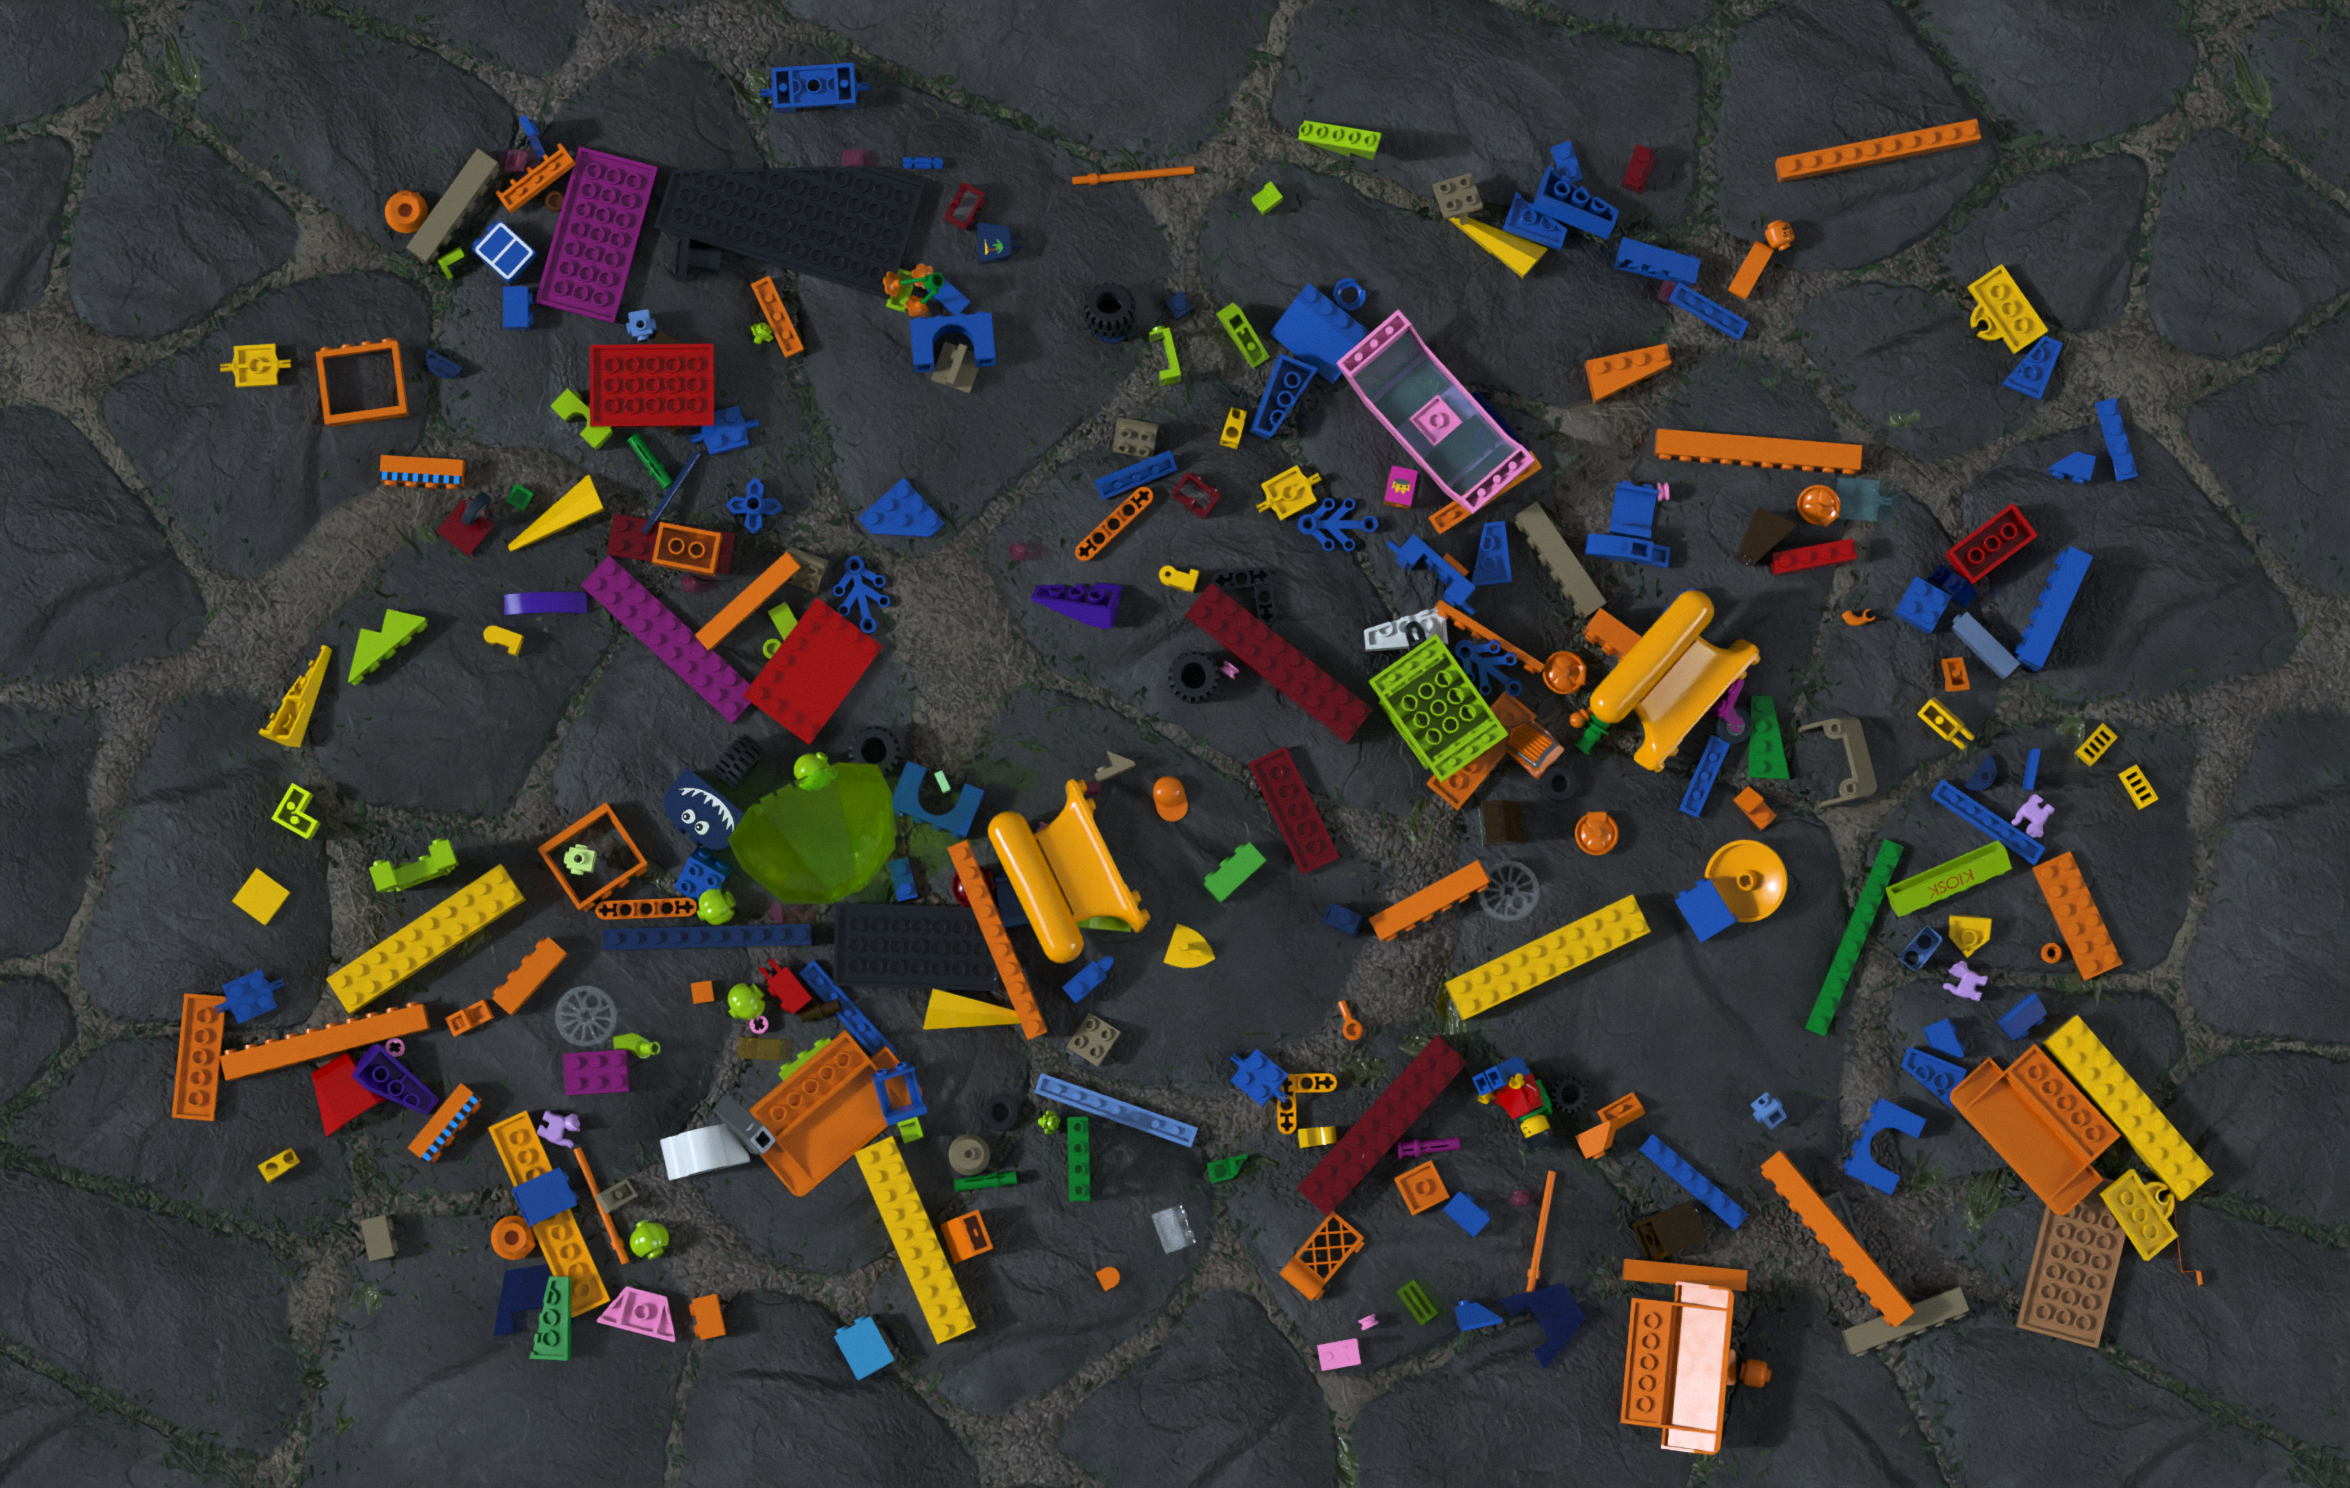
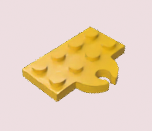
M2002 264L1967 287L1978 303L1970 317L1971 328H1975L1979 321H1985L1988 324V330L1980 331L1976 335L1986 341H1996L2003 338L2012 353L2015 354L2048 332L2042 320Z
M2129 1169L2100 1195L2143 1260L2149 1261L2178 1236L2167 1220L2175 1206L2174 1195L2168 1193L2161 1202L2158 1195L2160 1191L2167 1190L2168 1186L2160 1182H2147L2143 1184L2135 1170Z

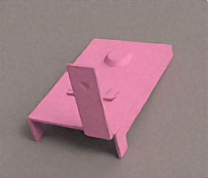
M1354 1338L1317 1345L1322 1371L1362 1364L1358 1349V1339Z

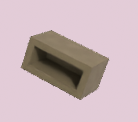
M382 1215L361 1220L369 1261L373 1262L396 1256L395 1251L399 1249L397 1240L392 1238L391 1231L394 1230L392 1219H388V1215Z

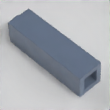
M1968 612L1963 615L1959 613L1951 621L1954 625L1950 630L2002 680L2020 664Z

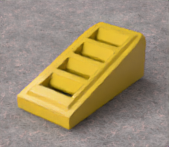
M2102 723L2076 750L2075 754L2090 767L2117 739V736ZM2101 731L2110 737L2109 741L2100 734ZM2097 736L2105 745L2101 746L2094 738ZM2091 742L2099 749L2098 752L2089 745ZM2085 748L2094 755L2093 758L2084 751Z
M2137 764L2118 774L2138 810L2159 799ZM2134 772L2136 773L2137 776L2130 780H2127V776ZM2138 779L2141 781L2140 784L2134 787L2131 786V783ZM2141 787L2145 788L2144 791H2142L2139 794H2136V790H2138ZM2148 793L2149 798L2141 801L2140 797Z

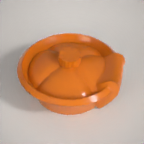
M400 189L398 193L388 200L385 207V217L388 224L394 230L401 233H412L419 230L427 219L428 207L419 192Z
M1810 486L1802 491L1798 498V512L1810 524L1827 527L1840 516V499L1836 492L1827 486Z
M1560 651L1552 654L1546 660L1543 668V678L1547 686L1554 692L1570 694L1586 684L1587 666L1578 655L1569 651Z
M1606 811L1588 812L1576 825V842L1588 854H1606L1614 848L1618 840V827L1615 821L1607 815Z
M508 1216L498 1221L491 1233V1243L495 1252L505 1259H525L536 1246L535 1233L532 1227H528L524 1218Z

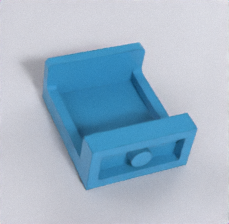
M866 1315L854 1320L856 1323L854 1326L848 1328L845 1325L836 1330L837 1335L834 1336L858 1381L895 1361L871 1316L867 1318Z

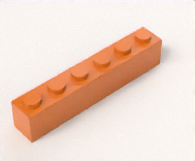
M1476 860L1369 918V921L1380 941L1386 939L1389 942L1398 937L1397 932L1403 929L1407 932L1415 928L1414 923L1422 919L1424 923L1434 917L1432 913L1438 910L1442 913L1452 908L1451 903L1456 900L1461 903L1470 898L1469 893L1475 890L1477 893H1480L1489 888L1487 884L1491 880L1481 861Z

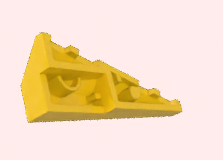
M1453 217L1449 219L1521 278H1524L1548 250L1543 246L1469 217L1468 224L1460 225L1458 218L1455 219Z
M590 475L584 477L508 545L510 552L604 511Z
M322 645L319 657L316 661L311 660L308 664L310 666L308 672L304 677L299 676L283 698V704L277 714L272 713L270 716L271 722L265 729H260V735L285 746H301L332 649Z
M933 989L923 1029L1020 1024V1021L1014 1010Z

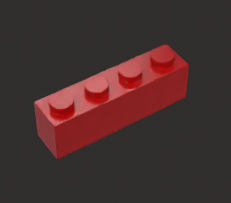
M1853 538L1776 552L1770 556L1773 576L1854 562L1857 559Z

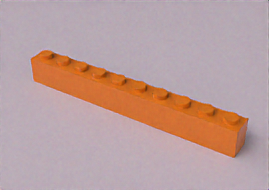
M1973 119L1777 158L1775 167L1778 181L1781 183L1978 144L1981 135L1978 121Z
M1657 429L1654 456H1659L1660 460H1671V457L1679 458L1681 462H1692V459H1696L1704 464L1720 461L1721 465L1741 463L1743 467H1753V464H1757L1765 469H1773V466H1782V470L1802 468L1804 472H1814V469L1822 470V473L1826 474L1843 471V475H1855V473L1861 470L1862 445Z
M967 839L948 847L951 859L1027 1040L1048 1031L969 840Z
M416 1001L406 1004L407 1008L399 1010L398 1007L386 1009L387 1013L379 1015L378 1012L366 1014L365 1019L358 1020V1017L347 1019L346 1024L338 1025V1022L325 1025L326 1029L318 1031V1028L305 1030L306 1034L300 1036L297 1033L285 1035L286 1039L278 1041L277 1038L266 1040L265 1045L257 1046V1043L244 1046L245 1050L237 1052V1049L224 1051L225 1055L220 1056L225 1081L248 1077L428 1030L430 1025L425 1005L419 1004Z
M1779 1150L1760 1166L1763 1169L1762 1175L1768 1181L1772 1180L1775 1183L1777 1193L1782 1198L1785 1196L1790 1201L1788 1205L1794 1213L1799 1212L1801 1214L1803 1224L1809 1230L1812 1228L1816 1232L1815 1238L1822 1246L1826 1244L1831 1250L1828 1252L1829 1255L1836 1262L1839 1260L1842 1263L1844 1273L1849 1278L1853 1277L1857 1281L1856 1287L1862 1294H1868L1871 1298L1869 1300L1870 1304L1876 1310L1880 1309L1883 1312V1319L1890 1327L1892 1325L1895 1328L1917 1311L1782 1150Z

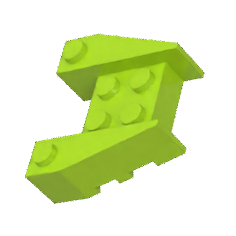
M444 838L432 841L433 845L428 846L431 856L429 854L418 858V862L413 864L408 861L396 866L390 861L385 862V859L374 862L369 870L377 892H392L394 888H396L397 892L405 891L406 888L442 875H449L451 870L459 865L451 841Z

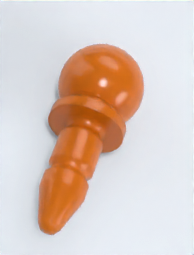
M1589 707L1586 711L1582 708L1580 712L1573 713L1569 719L1571 726L1581 728L1585 725L1586 721L1589 722V716L1593 715L1591 708Z

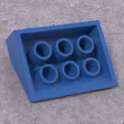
M1308 283L1269 334L1304 363L1317 367L1318 370L1316 372L1333 385L1342 374L1336 362L1371 332Z

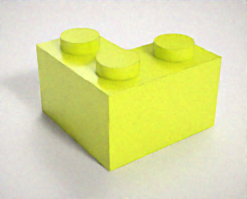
M293 783L271 818L309 841L312 840L321 824L304 814L314 795Z

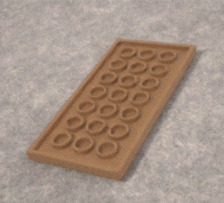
M2103 1178L2104 1180L2066 1215H2056L2046 1205L2016 1327L2098 1348L2126 1236L2125 1231L2100 1195L2115 1181Z

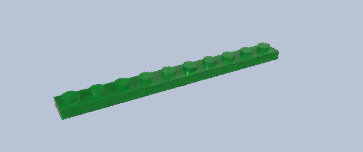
M1886 839L1883 840L1805 1027L1806 1030L1825 1037L1886 891L1885 888H1887L1900 858L1903 846Z

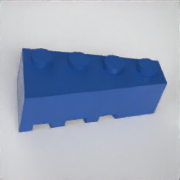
M1548 165L1541 178L1531 209L1607 239L1615 226L1619 210L1599 197L1594 198L1588 194L1587 189L1582 186L1580 188L1570 182V178L1564 174L1563 176L1554 172L1555 169Z
M1623 237L1619 245L1614 268L1673 283L1680 282L1683 285L1694 287L1701 260L1696 259L1697 256L1692 254L1682 255L1671 249H1662Z
M1280 353L1276 357L1249 433L1267 440L1270 439L1318 368Z

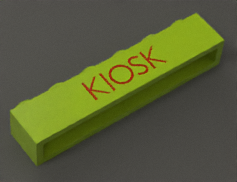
M1997 840L1885 889L1892 909L1898 917L1909 915L1917 909L1927 907L1938 900L1946 899L1952 894L1965 891L1973 885L1984 883L1987 879L1994 876L2002 875L2006 871L2011 870L2012 867L2006 848Z

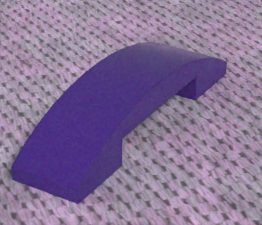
M530 592L505 594L504 615L544 613L585 614L587 613V593Z

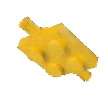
M276 344L234 346L232 363H220V371H233L236 388L278 386L277 374L279 368H291V359L278 360Z
M1296 465L1261 484L1266 494V501L1256 505L1260 513L1271 507L1276 512L1280 521L1317 502L1312 493L1311 485L1321 481L1318 473L1306 478Z

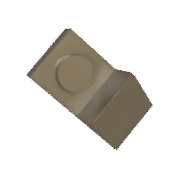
M1107 751L1112 766L1109 767L1107 764L1096 769L1098 773H1095L1094 776L1097 783H1100L1134 768L1135 763L1130 759Z
M626 1178L599 1193L595 1198L605 1214H608L622 1207L638 1195Z

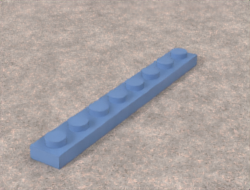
M1043 1073L1039 1077L1034 1092L1190 1148L1198 1129Z

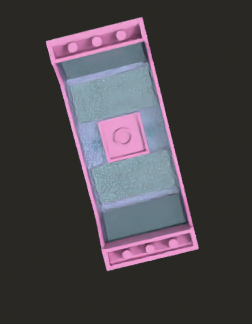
M1399 310L1393 313L1336 362L1367 408L1444 493L1472 514L1535 461L1522 445L1518 444L1501 429L1429 350L1412 324Z

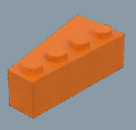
M1667 343L1587 360L1585 368L1593 403L1595 404L1669 368L1671 359Z

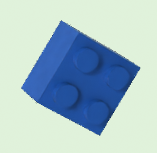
M1915 576L1893 615L1929 635L1952 596Z

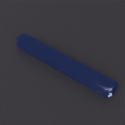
M1475 391L1471 395L1509 437L1522 445L1528 452L1531 450V447L1479 391Z

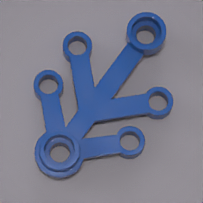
M1326 498L1312 515L1305 514L1298 520L1299 531L1305 535L1312 534L1322 544V548L1326 552L1332 551L1335 544L1332 539H1327L1319 529H1327L1343 545V549L1346 552H1351L1355 548V542L1352 539H1348L1339 529H1363L1366 533H1373L1378 527V521L1373 516H1366L1362 521L1340 520L1348 511L1354 509L1355 501L1351 498L1345 499L1343 505L1328 520L1319 519L1326 511L1333 510L1335 503L1331 498ZM1326 501H1330L1332 503L1331 508L1325 507L1324 504ZM1347 501L1352 502L1353 506L1351 508L1345 506ZM1306 521L1311 522V528H1305L1304 523ZM1372 522L1373 528L1368 529L1365 524ZM1326 542L1332 543L1330 549L1325 548L1324 544ZM1351 542L1353 544V547L1351 549H1347L1345 547V543Z
M851 556L845 561L844 568L846 573L839 584L834 586L833 593L836 597H843L846 592L845 587L852 577L855 586L844 603L838 607L837 611L841 616L847 617L850 614L852 604L858 597L862 614L860 628L864 633L871 634L876 630L877 624L870 617L866 595L878 602L881 608H887L890 605V599L888 596L881 595L863 584L861 575L873 581L874 586L877 588L884 587L886 581L882 575H876L866 569L862 558ZM853 563H857L859 567L858 569L853 570L851 569V565ZM876 579H883V584L877 585L875 583ZM841 587L843 593L837 594L835 592L836 588ZM882 598H886L888 600V603L886 605H882L880 603V600ZM842 607L848 609L846 614L840 613ZM868 622L872 624V628L869 630L864 627Z
M1495 639L1487 644L1474 645L1469 640H1461L1456 644L1455 654L1463 662L1464 673L1473 676V678L1469 679L1471 683L1474 682L1476 673L1471 667V660L1478 665L1479 691L1482 695H1489L1492 690L1487 672L1506 685L1508 695L1515 697L1521 693L1523 685L1519 679H1511L1493 666L1503 664L1514 665L1517 660V655L1514 652H1507L1505 656L1484 658L1477 654L1482 652L1498 653L1501 644ZM1496 644L1498 648L1492 649L1490 645ZM1462 647H1467L1469 651L1464 652ZM1512 656L1514 660L1509 661L1507 657ZM1516 683L1518 687L1513 688L1511 687V684ZM1487 686L1489 687V690L1484 691L1482 687Z

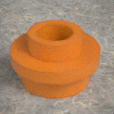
M2047 943L2041 949V957L2047 963H2056L2062 956L2060 946L2055 943ZM2049 949L2054 951L2053 957L2048 956Z

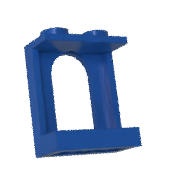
M900 1062L894 1068H882L877 1070L876 1074L871 1075L882 1114L888 1126L928 1113L914 1073L915 1068L911 1062ZM903 1075L912 1104L892 1110L885 1080Z

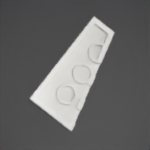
M1427 609L1409 617L1405 616L1393 622L1365 629V650L1368 652L1409 649L1404 629L1411 621L1421 624L1427 640L1437 634L1443 644L1448 646L1446 619L1437 615L1436 609ZM1413 628V629H1412V634H1413L1415 640H1417V639H1418L1417 634H1416L1417 629H1416V628Z

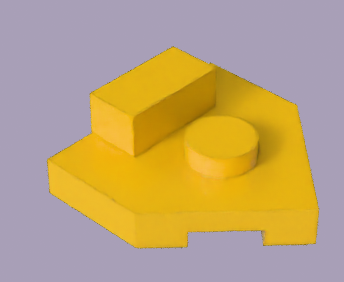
M1950 915L1948 936L1968 958L1981 945L1990 940L1992 919L1980 917L1979 915Z

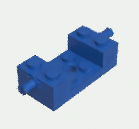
M840 63L772 68V88L759 89L760 98L772 96L775 113L796 112V108L836 106V109L857 108L856 97L858 91H870V82L857 83L854 64ZM810 82H818L820 84L817 91L809 90L808 85Z
M1414 534L1401 547L1392 539L1389 540L1386 546L1395 552V558L1398 560L1396 563L1402 569L1406 570L1408 568L1411 571L1422 559L1424 561L1422 564L1430 571L1434 569L1439 573L1438 578L1445 584H1451L1442 596L1444 602L1456 610H1463L1470 617L1475 613L1476 610L1470 607L1466 601L1474 593L1476 587Z

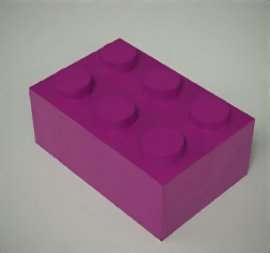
M627 1050L563 1054L566 1096L630 1092Z

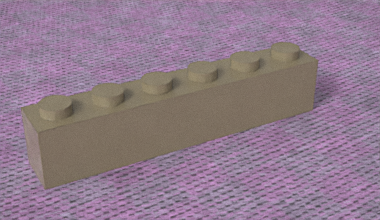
M477 148L406 247L407 250L427 265L431 261L435 262L440 255V248L443 245L446 246L451 240L453 230L455 228L458 229L462 225L466 212L470 213L476 205L474 201L479 195L482 196L488 188L487 183L490 179L494 180L500 171L498 169L500 167L498 162Z
M1536 501L1517 514L1515 517L1517 520L1515 522L1516 526L1521 532L1525 531L1528 536L1527 542L1532 549L1536 548L1540 553L1538 557L1542 564L1549 566L1551 569L1550 575L1556 583L1560 582L1563 586L1561 590L1568 600L1571 598L1574 602L1573 608L1576 613L1587 618L1599 610V608L1605 606L1607 602L1538 502Z
M1956 1287L1912 1304L1917 1311L1896 1328L1893 1325L1890 1327L1883 1319L1884 1315L1842 1330L1841 1332L1849 1353L1856 1354L1858 1357L1869 1353L1867 1349L1875 1346L1876 1349L1887 1346V1341L1892 1339L1898 1342L1906 1339V1334L1914 1332L1917 1335L1927 1331L1926 1327L1932 1324L1934 1328L1946 1324L1945 1319L1953 1317V1320L1964 1317V1312L1969 1311L1961 1288Z

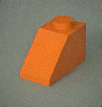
M1618 1117L1575 1136L1586 1159L1591 1156L1597 1159L1605 1155L1604 1150L1612 1145L1619 1121Z

